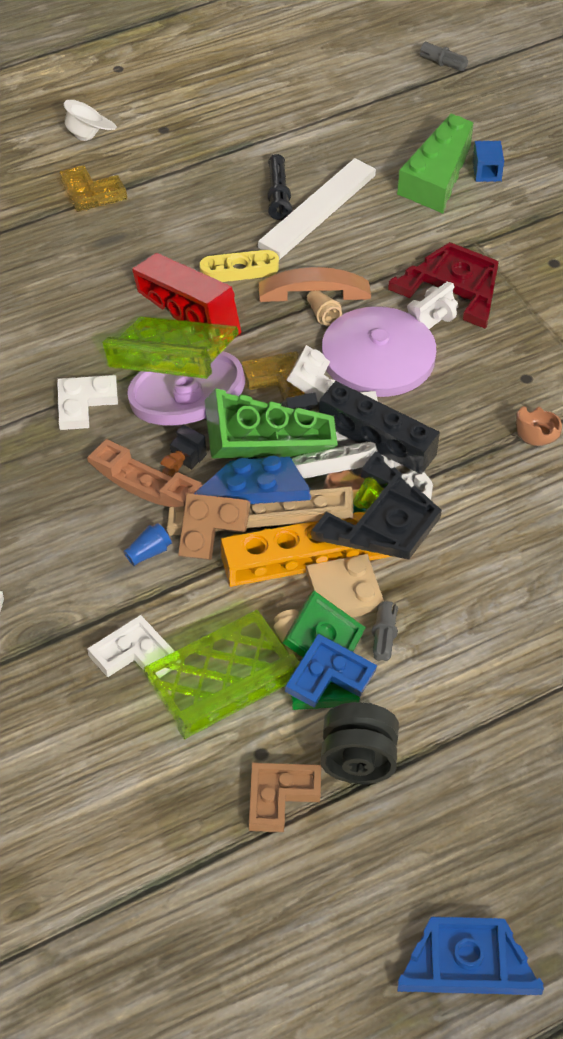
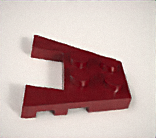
M449 242L425 257V261L417 267L412 265L406 269L403 276L399 278L395 276L390 279L388 290L411 298L422 282H427L438 288L446 282H451L454 284V294L472 300L463 313V320L486 329L499 261Z

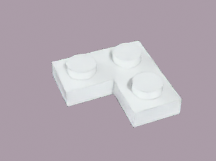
M307 345L299 355L287 378L288 382L306 394L315 392L318 402L335 382V380L329 379L324 375L330 361L320 351L313 350Z
M116 375L58 379L60 430L89 428V406L118 404Z
M141 615L88 648V656L107 677L135 660L155 682L181 665L180 656Z

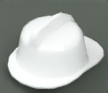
M66 100L64 102V108L67 110L65 126L81 141L91 140L100 128L105 130H115L117 128L112 121L101 116L96 110L85 103L76 100Z

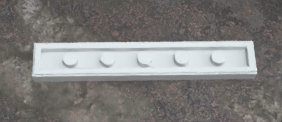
M354 158L258 241V248L274 251L280 260L375 176L376 169Z

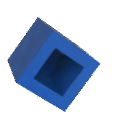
M475 141L472 163L476 182L502 181L504 156L501 141Z

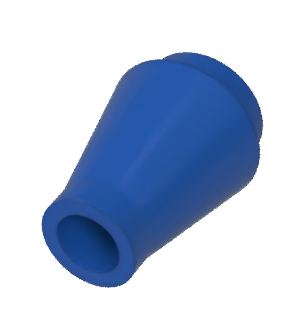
M159 523L154 526L148 525L123 552L128 561L135 566L144 560L167 551V547L172 544V541Z

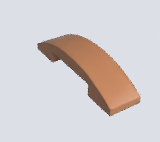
M309 267L284 271L259 282L260 302L287 301L288 291L342 290L343 300L371 299V291L367 279L351 272L325 267Z
M108 439L87 457L88 462L112 482L128 492L155 504L168 507H185L187 493L194 494L202 487L201 482L179 472L171 477L132 459L129 449Z

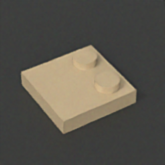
M368 554L306 565V574L311 590L319 593L349 616L356 617L378 612V604L384 600Z

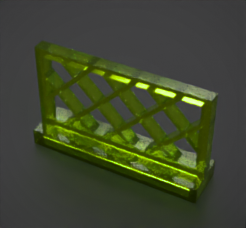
M139 317L119 338L108 336L102 343L109 367L207 379L213 373L211 363L239 333L237 326Z
M255 610L145 666L144 673L178 724L177 729L185 740L286 686L290 676L294 674L300 662L294 653L289 655L260 612ZM255 622L261 630L260 639L241 635L242 629ZM220 639L234 641L232 653L213 650L214 643ZM243 643L256 646L255 658L236 655L238 644ZM261 648L273 650L280 657V659L273 663L258 660ZM193 653L206 656L203 668L185 665L186 657ZM211 657L229 661L226 674L207 670ZM233 662L251 666L250 675L244 678L230 675ZM164 668L176 670L175 682L161 681L156 672ZM182 672L201 676L197 689L179 685ZM205 677L224 681L222 689L215 693L202 690ZM176 692L195 696L193 705L180 711L174 702Z

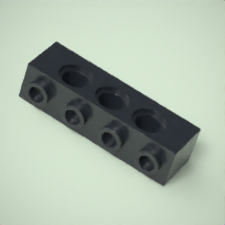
M335 381L319 401V413L334 416L337 433L359 444L365 442L375 443L378 453L421 475L437 455L439 431L342 383Z

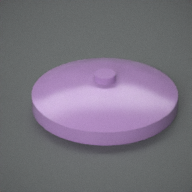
M365 307L347 312L331 323L323 337L322 354L330 361L326 370L335 381L358 392L376 391L377 397H388L409 392L427 380L435 365L436 343L428 327L411 314L388 307Z
M214 349L187 350L165 356L142 369L133 378L128 387V399L133 413L143 421L157 425L188 424L206 419L204 400L215 388L225 390L227 394L239 396L245 386V376L240 361L227 352Z

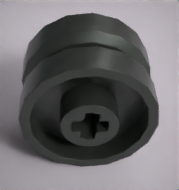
M352 702L331 708L324 717L321 767L335 779L348 783L370 784L390 778L396 772L397 764L396 745L398 742L399 721L396 716L386 708L372 703Z

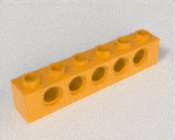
M366 512L353 513V518H344L342 520L356 525ZM319 521L295 523L291 526L264 529L258 532L242 535L235 534L230 537L221 538V558L230 587L306 573V565L364 554H368L370 561L392 556L316 541L311 538V530Z

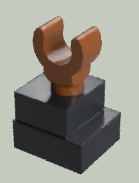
M184 424L176 431L177 437L170 444L171 454L165 456L160 463L166 467L162 473L171 477L179 471L182 464L192 470L207 455L205 436Z

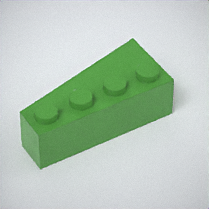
M450 114L399 170L397 195L443 214L447 200L451 196L454 183H456L459 177V171L463 167L470 150L474 122Z
M216 388L204 400L211 458L297 457L303 454L334 449L338 445L334 416L301 408L291 409L272 401L265 403L253 400L252 397L242 394L239 396L227 394L225 390Z

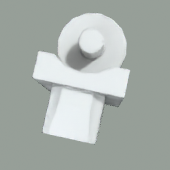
M446 282L439 288L432 286L426 291L425 298L422 301L413 300L407 305L408 313L416 317L418 321L423 322L428 329L441 320L450 322L456 317V308H458V303L453 296L454 284Z

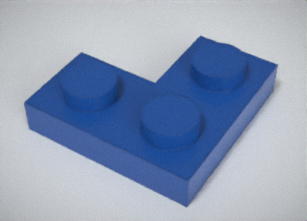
M318 634L287 683L285 692L315 707L331 681L360 697L374 675L377 665Z

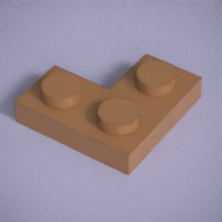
M187 493L178 556L212 560L216 529L246 533L250 501Z
M252 763L249 831L284 832L285 801L320 802L321 765Z

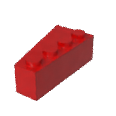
M155 253L132 268L137 290L140 294L162 310L167 307L173 318L181 323L184 320L193 326V333L200 338L204 335L210 338V345L215 349H220L242 333L232 286L159 253Z

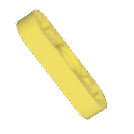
M271 250L207 256L200 262L201 273L221 282L270 277L279 270V256ZM244 264L246 267L243 269H236L233 267V265Z

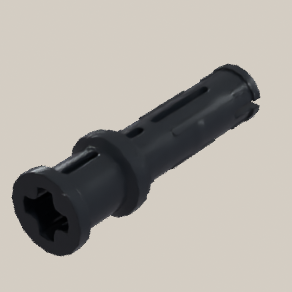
M274 154L269 158L270 161H268L271 184L267 192V198L270 202L268 213L273 219L283 220L292 212V205L289 202L291 191L286 186L285 159L282 155Z

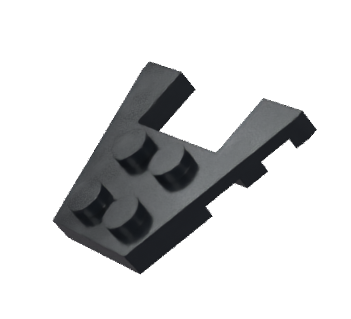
M375 451L361 468L360 477L384 488L382 493L356 525H352L326 512L311 530V538L316 541L409 560L441 518L442 510L415 485L411 487L402 479V473L395 467L390 468L384 462V457Z

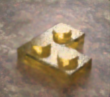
M85 165L59 171L60 180L76 212L127 199V191L118 175L92 181Z
M294 351L241 362L248 389L253 390L277 385L283 400L306 394L287 381L299 357L298 352Z

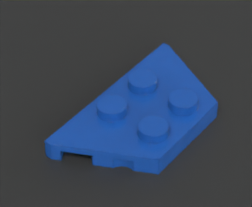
M290 456L232 460L194 493L248 500L250 504L311 500L309 487Z
M431 917L423 931L420 942L417 943L411 954V959L403 975L401 974L398 980L397 992L542 995L544 987L541 979H537L527 963L528 957L522 947L514 941L513 932L505 919Z

